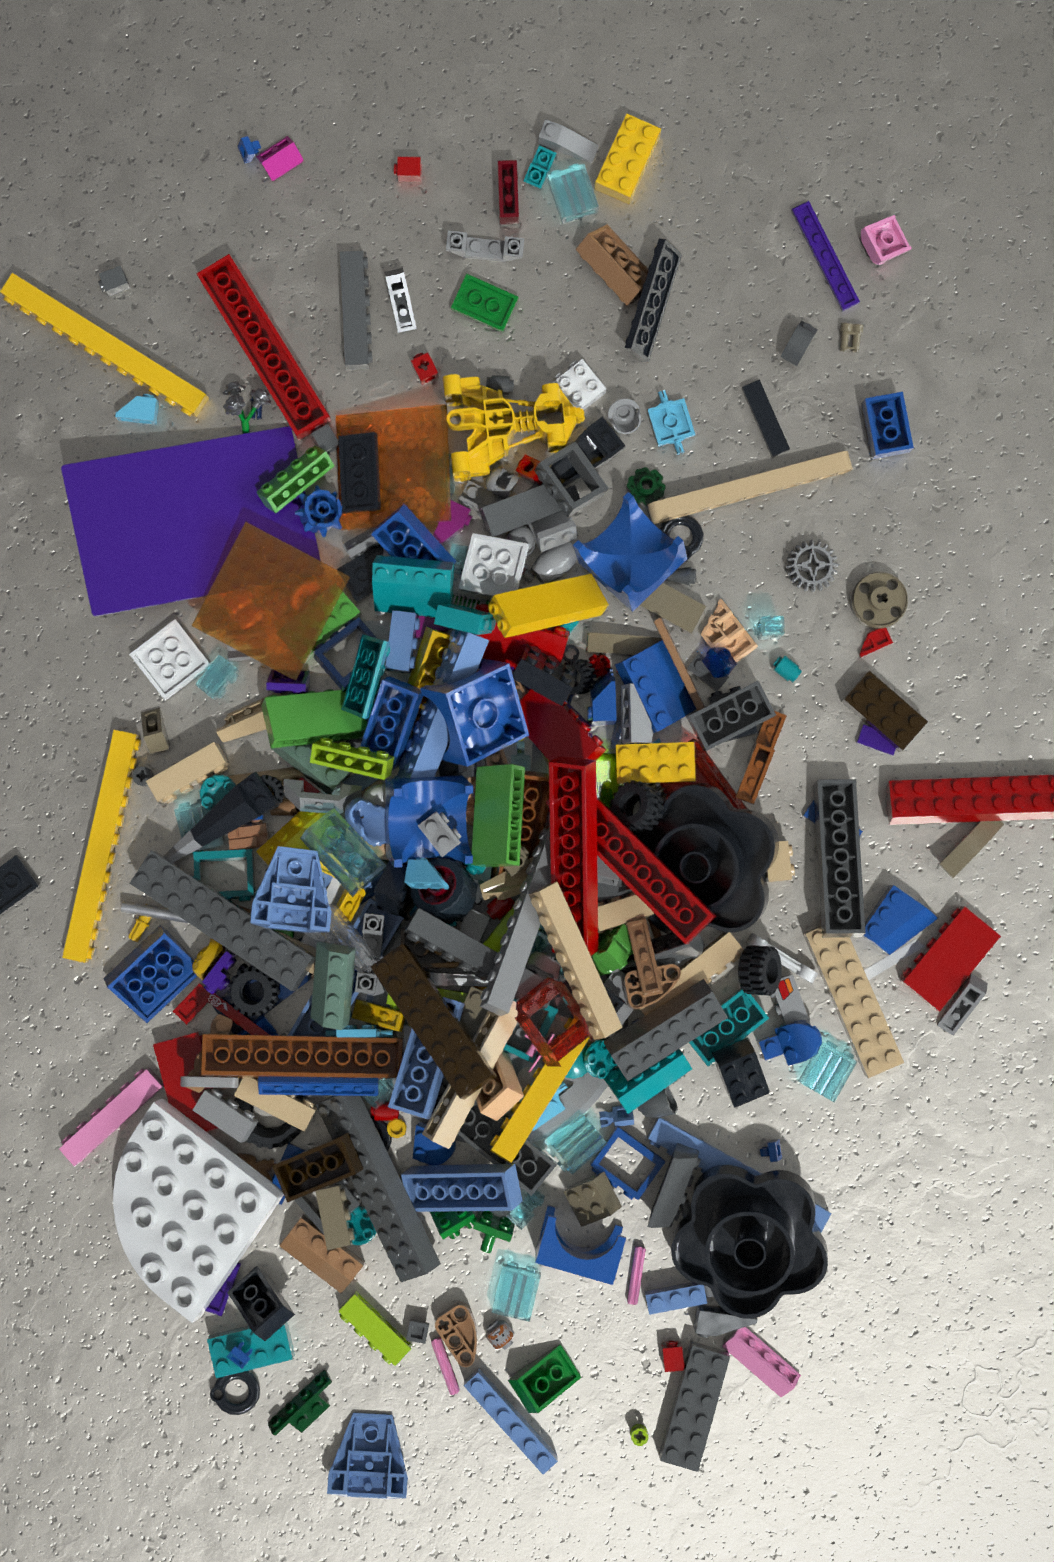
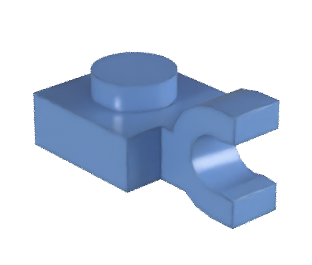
M623 1106L612 1107V1112H599L601 1128L608 1127L612 1123L615 1124V1127L634 1125L633 1111L628 1114Z

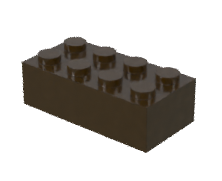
M870 670L864 674L841 701L863 722L872 727L894 746L898 752L903 751L928 723L923 716Z
M349 1133L284 1159L272 1166L287 1203L353 1176L363 1170Z

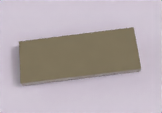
M662 583L640 604V606L691 634L706 608L705 605L665 583Z

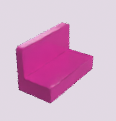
M288 136L256 156L272 181L303 162V158L296 145Z

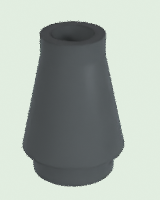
M692 567L678 568L668 577V581L689 586L695 584L696 569H692Z

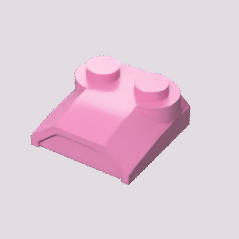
M895 215L868 225L861 230V241L870 259L877 265H882L887 260L912 249Z

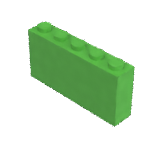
M327 689L323 692L308 691L304 694L270 695L264 698L261 706L270 748L313 744L321 738H329L333 742L361 739L367 727V720L341 710L346 691L343 692L342 690L334 691L333 689Z
M514 764L477 767L472 839L473 863L471 865L480 867L520 866L525 767Z

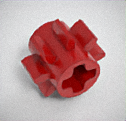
M594 654L588 658L590 661L588 663L592 664L590 668H595L593 674H596V678L603 677L608 673V669L611 668L610 660L605 655Z

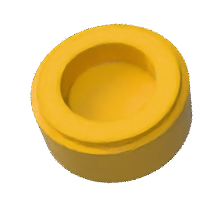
M400 1118L390 1121L387 1125V1132L393 1138H400L406 1133L407 1125Z

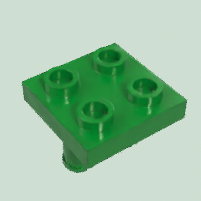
M474 1211L430 1212L439 1235L443 1240L448 1236L450 1239H455L453 1233L458 1237L461 1233V1228L466 1226L467 1229H471L470 1223L474 1226V1222L477 1219Z
M478 1211L473 1229L485 1233L480 1248L481 1251L491 1253L496 1238L507 1242L511 1241L515 1223L510 1218L504 1216L500 1218L491 1211Z

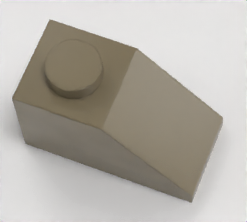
M160 708L142 712L143 738L150 754L169 749L168 735Z

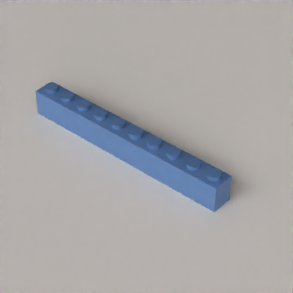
M661 1117L656 1119L647 1135L651 1145L657 1148L662 1146L668 1149L666 1153L671 1156L676 1143L698 1150V1158L701 1159L698 1167L702 1168V1173L715 1166L733 1165L743 1168L753 1175L762 1174ZM815 1203L814 1226L821 1233L832 1213Z

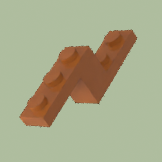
M774 711L776 716L762 723L747 761L748 766L735 798L753 805L774 755L775 744L787 715Z

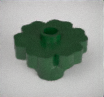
M643 467L635 471V476L628 478L626 489L634 496L638 505L642 503L647 507L648 504L663 498L666 485L662 483L663 476L656 469L650 471L647 467ZM648 485L649 489H644L642 486Z

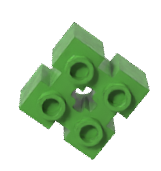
M621 924L613 928L611 932L608 930L598 935V951L591 958L599 976L609 975L614 970H621L627 965V959L633 953L628 928Z

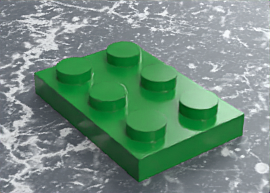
M466 273L451 306V310L503 333L519 297Z

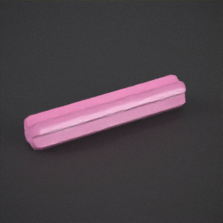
M636 1246L634 1251L627 1303L631 1305L638 1304L646 1251L643 1246Z
M441 1337L431 1340V1344L450 1395L457 1394L460 1388Z

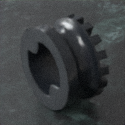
M567 645L563 659L566 662L578 659L579 649L574 645ZM570 648L576 651V655H573V659H569L565 656V653H567L568 649Z

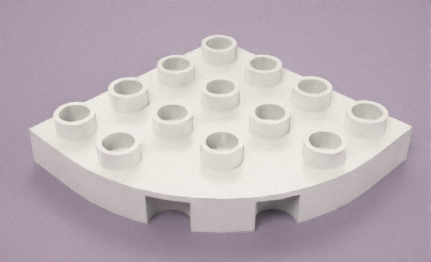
M162 1098L153 1102L123 1150L115 1175L113 1207L121 1244L139 1277L163 1301L193 1323L207 1309L284 1194L279 1187Z

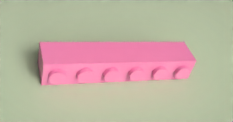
M142 1068L134 1075L136 1079L131 1084L127 1082L119 1089L121 1093L117 1097L112 1095L105 1102L107 1106L102 1110L98 1108L90 1115L92 1119L88 1123L82 1122L76 1128L78 1132L75 1135L71 1136L69 1134L61 1141L63 1145L59 1150L73 1166L78 1165L164 1087L163 1082L150 1068L146 1070Z

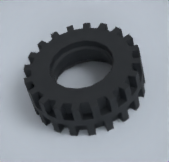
M297 1095L296 1098L303 1101V1099H306V1096ZM237 1097L234 1099L239 1104V1108L254 1114L253 1105ZM258 1122L248 1137L247 1142L257 1145L258 1148H280L292 1142L302 1130L287 1122L276 1128H267Z

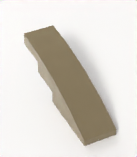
M587 633L586 652L632 656L663 639L636 635Z
M1002 821L978 822L938 865L951 878H954L993 838L1004 823Z

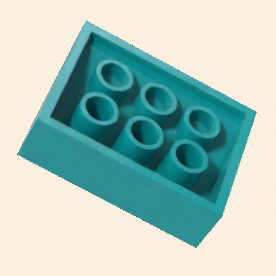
M377 555L373 561L372 571L374 611L392 613L393 610L416 613L417 616L436 617L439 604H452L454 562Z
M362 634L341 710L364 719L370 717L374 707L375 696L380 689L379 681L385 671V660L390 653V642Z

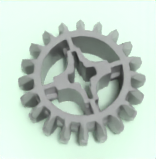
M813 540L809 541V546L803 541L802 548L796 545V551L791 550L790 552L793 557L787 558V561L792 563L786 565V569H792L787 575H794L791 582L794 583L797 580L799 582L796 586L797 588H800L803 584V591L805 592L809 586L811 592H815L816 586L819 591H822V584L827 588L829 586L828 581L833 582L835 580L832 575H837L838 573L833 568H837L839 564L832 562L837 559V556H830L834 550L830 549L827 552L825 549L828 545L825 544L823 548L820 547L821 541H818L816 546H814ZM809 552L808 560L797 564L799 556ZM815 552L821 554L826 560V563L825 561H819L816 557ZM811 560L813 562V565L817 566L814 570H812L811 567H808V565L811 563ZM827 569L825 577L816 581L817 571ZM798 570L807 572L808 579L810 580L803 578Z

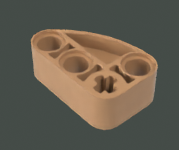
M675 964L658 966L663 993L644 998L638 971L628 972L623 977L627 1005L631 1009H640L662 999L680 979V968ZM668 968L675 970L676 977L674 979L667 977L666 971ZM630 975L633 978H637V982L634 983L635 986H632V983H628ZM633 995H638L641 998L640 1005L635 1006L632 1004L631 997Z
M457 1302L437 1316L435 1328L458 1364L462 1367H469L475 1359L477 1328L468 1305L464 1302ZM463 1308L466 1314L459 1317L455 1314V1310ZM441 1320L444 1322L448 1321L447 1327L445 1325L440 1326ZM451 1336H458L460 1342L453 1344L449 1339ZM463 1352H468L471 1358L463 1360L460 1355Z

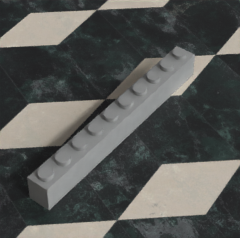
M550 826L543 828L539 834V845L533 851V861L526 870L527 878L521 884L520 897L513 906L515 911L507 922V933L504 934L500 942L502 947L494 958V969L489 973L487 988L483 990L480 997L482 1000L480 1007L499 1016L508 1014L541 924L529 894L547 884H551Z

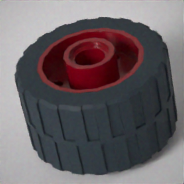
M448 858L432 859L429 863L435 867L441 877L447 882L449 889H412L410 887L411 898L418 908L444 923L451 924L461 920L472 909L476 900V884L472 877L455 861Z

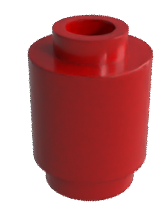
M496 897L487 905L489 909L486 912L493 920L496 918L501 920L510 911L515 902L511 897L504 900H498Z
M375 1101V1105H371V1116L374 1117L375 1121H394V1119H399V1110L389 1108L390 1101Z

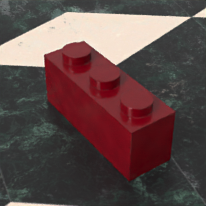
M517 160L498 161L500 225L519 224Z

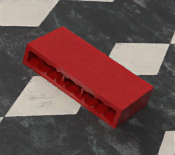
M477 604L475 607L477 610L489 612L488 605ZM496 623L492 633L479 635L489 640L482 658L506 662L510 664V667H515L517 660L528 644L536 646L542 653L548 656H554L561 663L570 631L562 626H555L504 638Z
M532 689L520 700L529 732L528 738L549 761L559 756L597 760L606 751L602 745L603 741L601 738L593 735L590 732L591 727L578 719L579 714L574 709L568 708L566 700L560 706Z
M965 906L956 907L950 914L952 918L948 923L944 922L939 927L938 931L940 933L926 943V950L923 953L919 952L913 960L915 962L911 968L907 967L901 974L903 978L900 981L939 1012L1001 937Z
M201 1031L153 1044L169 1104L204 1131L217 1129V1126L193 1111L203 1092L210 1088L217 1089V1087H205L198 1093L187 1087L180 1086L181 1076H187L194 1069V1060L197 1054L202 1051L203 1034Z

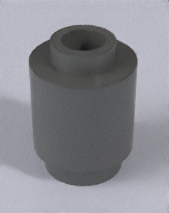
M492 375V377H487L486 387L496 391L502 390V395H509V392H513L514 380H510V376Z

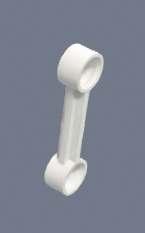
M751 933L746 941L748 945L774 947L754 933ZM777 949L781 958V964L806 981L814 982L818 975L817 972Z
M430 973V979L434 985L487 987L488 985L487 980L484 982L475 977L476 974Z

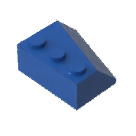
M610 668L607 674L597 679L596 683L592 685L594 688L590 690V706L587 710V721H591L592 726L615 725L617 721L615 678L613 669Z
M890 885L866 919V933L862 937L891 955L937 920L938 917L894 885Z

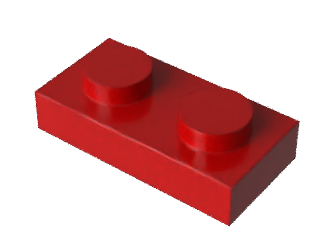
M199 983L172 1012L188 1025L208 1004L202 998L208 991Z

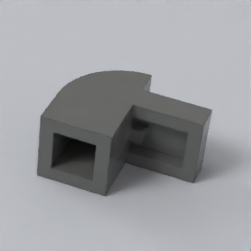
M801 320L780 357L797 366L818 329Z

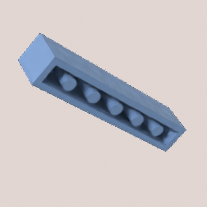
M479 1367L464 1380L463 1386L543 1475L558 1462L557 1454Z

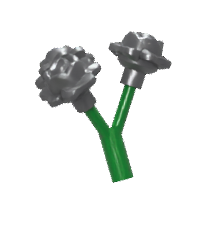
M235 381L226 385L223 395L230 397L225 401L223 408L226 414L231 413V415L239 416L242 434L250 433L249 420L255 410L259 409L261 405L271 404L270 394L261 388H258L256 391L251 390L250 394L254 399L253 407L248 416L245 417L242 407L246 404L240 394L246 387Z

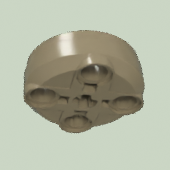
M884 572L871 573L863 577L855 585L851 594V608L855 617L862 625L874 629L887 628L897 623L905 614L908 605V595L903 583L895 576ZM887 581L894 582L895 590L887 588ZM861 584L866 585L868 593H862L859 586ZM879 597L883 599L881 603L877 601ZM891 608H896L899 611L898 617L891 615ZM864 611L871 613V620L864 619Z

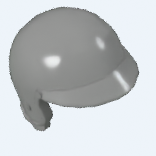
M631 399L617 400L609 408L608 419L618 433H632L641 424L640 408Z

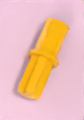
M139 915L138 919H135L136 923L128 938L138 942L146 927L150 926L148 923L152 917Z

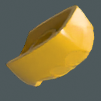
M210 939L209 944L198 952L192 964V970L196 976L204 980L225 953V947L214 939Z

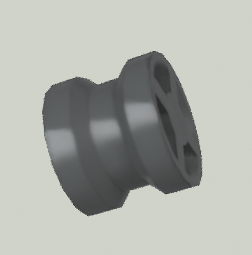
M141 766L133 771L132 777L137 785L148 786L146 781L154 777V773L151 769Z

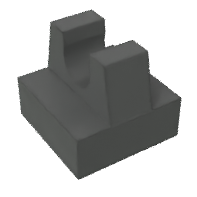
M410 1319L406 1340L426 1344L429 1323Z

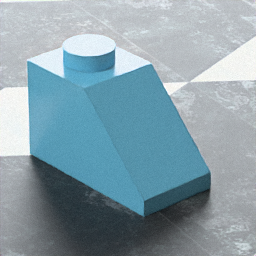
M143 394V397L136 396L116 412L115 417L118 421L157 425L159 401L154 398V395Z
M426 858L408 859L404 882L412 889H449L447 882Z

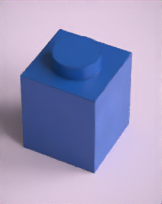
M773 1034L756 1040L762 1058L765 1061L784 1054L777 1035Z

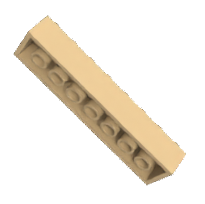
M821 926L803 933L864 1076L871 1078L903 1064V1058L850 937L822 938Z

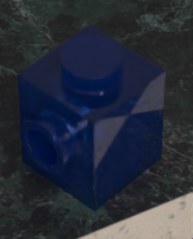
M725 647L709 649L706 657L702 660L714 678L727 677L737 665L730 651Z

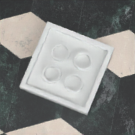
M472 533L458 589L493 597L495 594L518 590L529 545L527 543Z
M176 619L129 654L164 700L169 699L211 666L210 662Z

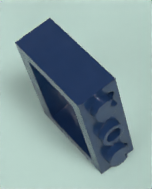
M359 617L356 620L351 619L344 625L345 628L343 630L334 632L329 637V641L325 644L323 642L314 649L313 658L343 692L347 690L352 671L345 677H342L324 654L357 628L363 635L377 638Z

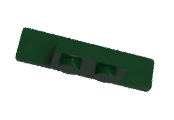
M326 1370L316 1375L298 1395L271 1418L268 1426L274 1436L289 1423L302 1433L330 1407L329 1402L320 1395L332 1383Z

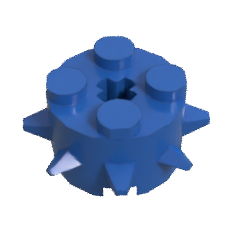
M315 486V491L310 495L303 493L299 495L302 504L299 510L295 511V514L299 515L305 532L321 533L324 538L327 531L331 528L341 530L342 526L339 518L342 515V506L340 500L336 499V491L330 494V491L320 490L319 486Z

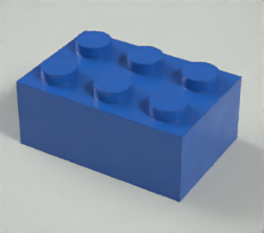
M903 392L865 398L861 404L872 459L910 453L914 446Z

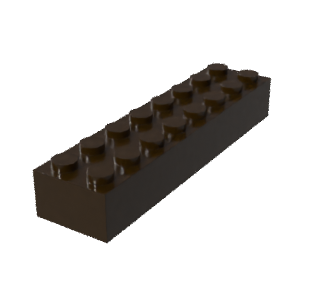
M402 943L371 966L375 975L460 1099L465 1100L497 1077L407 945Z

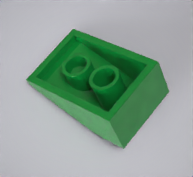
M560 1344L523 1367L508 1379V1382L528 1413H539L582 1377Z

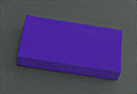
M862 725L856 743L894 756L896 750L894 746L872 727Z

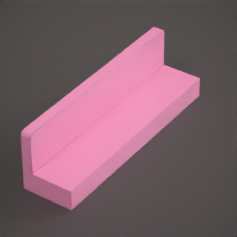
M746 1327L735 1330L732 1337L722 1345L725 1350L780 1397L792 1391L801 1376Z

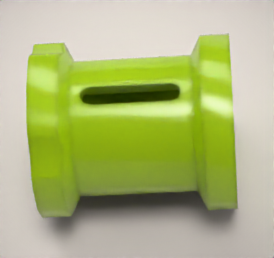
M635 1424L631 1427L630 1435L633 1443L637 1446L646 1444L648 1441L647 1428L643 1424ZM639 1431H641L643 1435H641L640 1438H637L636 1434H638Z

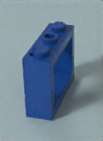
M616 1127L590 1162V1166L593 1167L591 1170L595 1174L605 1172L610 1184L614 1188L619 1186L625 1190L623 1194L629 1199L633 1200V1198L639 1200L666 1161L625 1130ZM618 1137L655 1164L637 1191L599 1164Z

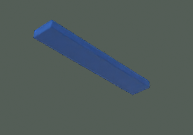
M259 1077L258 1089L260 1095L378 1096L379 1078Z

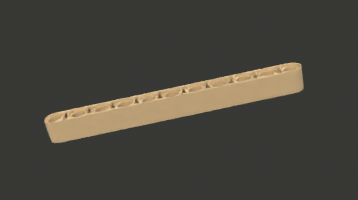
M842 451L648 504L647 507L652 523L657 524L852 471L853 468L848 451Z

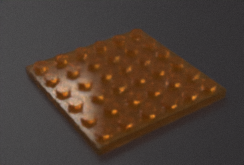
M441 404L336 416V435L338 441V436L369 432L377 433L381 510L349 514L342 513L339 518L342 526L341 531L376 528L403 504L410 509L422 524L451 521L447 405ZM338 447V448H337L338 495H339V500H340V503H341V506H342V502H341V480H340V459H339V447Z
M245 522L191 626L296 681L350 576Z

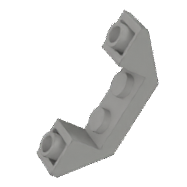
M448 231L446 251L464 258L500 262L523 258L524 238L505 236V241L467 237V232Z
M284 779L283 781L284 795L300 811L339 815L345 812L346 806L353 799L362 798V786L342 784L340 795L304 792V781Z
M364 913L363 939L355 992L375 994L378 977L371 969V966L381 958L384 915Z

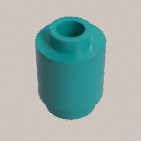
M779 656L773 663L775 667L773 671L786 681H791L792 683L802 672L799 669L800 666L787 656L783 658Z

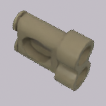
M841 323L840 351L846 352L851 350L854 353L859 352L860 337L863 334L864 325ZM849 336H853L852 347H848Z

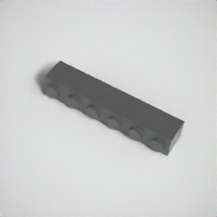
M363 251L340 252L345 367L346 370L370 369L369 363H373L372 351H369L368 344H372L371 332H368L367 326L371 325L370 313H367V306H370L369 294L366 295V287H369V277L365 276V269H368V257H364Z

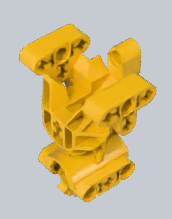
M458 374L442 377L446 406L453 407L463 404L464 407L451 410L447 414L448 427L455 431L474 429L473 433L467 438L468 452L451 453L455 482L469 481L471 477L490 474V465L504 456L506 458L509 448L522 443L526 444L539 439L542 443L547 444V452L556 453L566 447L575 425L585 420L584 410L580 407L576 408L571 404L558 383L542 385L541 394L533 402L503 398L502 390L496 391L480 385L479 377L460 378ZM509 402L533 407L532 411L526 409L525 412L519 410V412L514 413ZM562 413V424H547L545 421L537 420L543 418L544 414ZM454 416L461 418L458 424H452L450 420ZM534 430L535 434L512 444L516 432L523 434V431L530 433V431Z

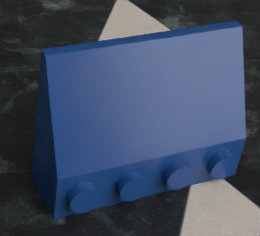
M663 640L615 664L624 685L634 684L652 723L653 733L666 728L696 710Z
M160 925L103 979L109 990L148 1023L197 977L192 970V964L195 959Z

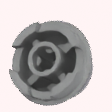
M535 951L528 958L525 968L548 982L555 984V982H558L561 965L554 960L555 957L547 952L542 954Z

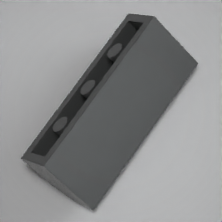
M545 485L479 509L483 523L491 537L563 511L559 508L556 500L549 495Z

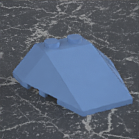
M277 847L252 902L251 924L269 929L304 933L330 932L331 908L326 895L327 891L324 886L323 873L317 851Z
M353 1413L328 1474L327 1494L374 1499L406 1498L408 1476L393 1415Z

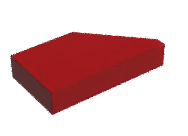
M887 628L876 629L867 633L859 653L860 658L893 643Z

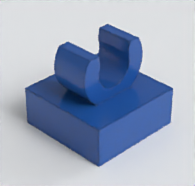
M248 136L241 138L237 146L244 164L252 162L254 155L259 153L258 149H261L259 141L250 142Z
M780 1139L771 1140L768 1142L767 1147H762L760 1149L761 1157L769 1156L770 1162L780 1161L782 1159Z
M241 1342L237 1347L235 1346L227 1355V1358L241 1369L251 1359L249 1356L253 1351L250 1348L247 1353L242 1352L241 1348L244 1342Z

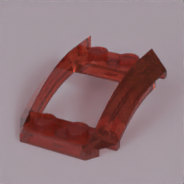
M547 977L516 1002L518 1013L515 1020L531 1040L547 1067H561L558 1061L585 1039L589 1038L592 1041L593 1036L589 1032L585 1018L581 1015L580 1007L562 981L558 982L553 978ZM559 994L577 1022L548 1045L529 1017Z

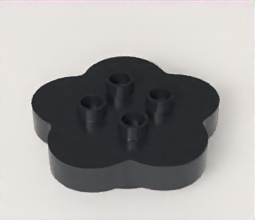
M706 783L688 784L676 790L668 797L663 805L664 810L661 811L663 816L658 819L659 823L657 826L653 825L654 829L651 831L647 830L646 833H632L716 915L707 926L724 932L743 931L756 923L767 908L769 890L765 874L771 868L778 855L779 838L777 831L771 821L764 815L749 809L734 808L726 795L718 788ZM655 913L649 916L652 923L659 930L666 934L673 932Z
M719 1165L708 1169L695 1183L692 1194L691 1213L679 1222L674 1231L671 1256L676 1269L689 1281L709 1287L717 1303L726 1312L745 1319L757 1318L767 1314L777 1305L783 1295L801 1294L812 1290L823 1280L827 1272L828 1250L823 1235L814 1226L816 1213L815 1197L810 1185L799 1175L784 1170H774L761 1175H753L747 1170L733 1165Z

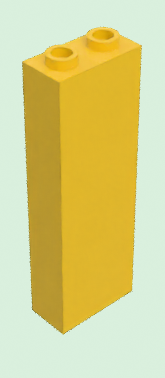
M591 573L495 594L488 604V608L497 623L498 629L502 632L504 638L601 616L609 604Z

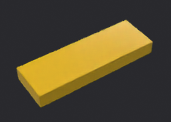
M356 999L352 1018L402 1032L405 1017L401 1011Z

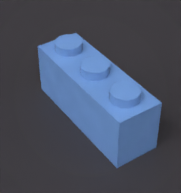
M392 610L389 634L390 653L386 658L385 666L387 671L411 673V668H415L416 658L413 657V650L417 649L418 638H415L416 630L420 628V619H418L416 613Z
M694 1282L644 1291L649 1315L707 1304L704 1285Z

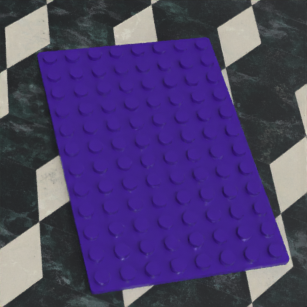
M286 426L63 465L61 471L92 615L97 617L321 575L323 569L315 533L311 531L305 532L299 515L295 514V511L299 510L302 504L299 495L275 513L265 507L256 493L263 484L271 481L278 472L290 466L293 460L298 459L291 427Z

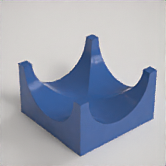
M629 492L623 496V503L619 513L604 532L587 543H581L578 540L573 544L578 563L590 574L592 573L594 578L632 612L687 560L684 541L679 536L673 539L657 528L643 513L636 503L634 496Z
M482 658L478 667L480 670L465 679L449 684L426 685L420 688L422 695L429 698L440 710L448 727L450 745L448 750L444 752L443 761L468 767L529 736L509 663Z
M464 776L385 779L386 857L394 867H402V864L408 861V859L413 860L417 857L448 858L465 864L473 863V855L469 848L466 828L467 801L469 795L473 793V785ZM436 811L438 814L443 812L449 820L447 823L451 830L455 828L461 835L459 839L461 843L443 857L418 827L419 824Z
M548 1205L535 1248V1263L613 1285L626 1237L621 1236L623 1226L615 1224L611 1234L597 1245L589 1247L577 1246L565 1240L559 1233L555 1224V1206Z

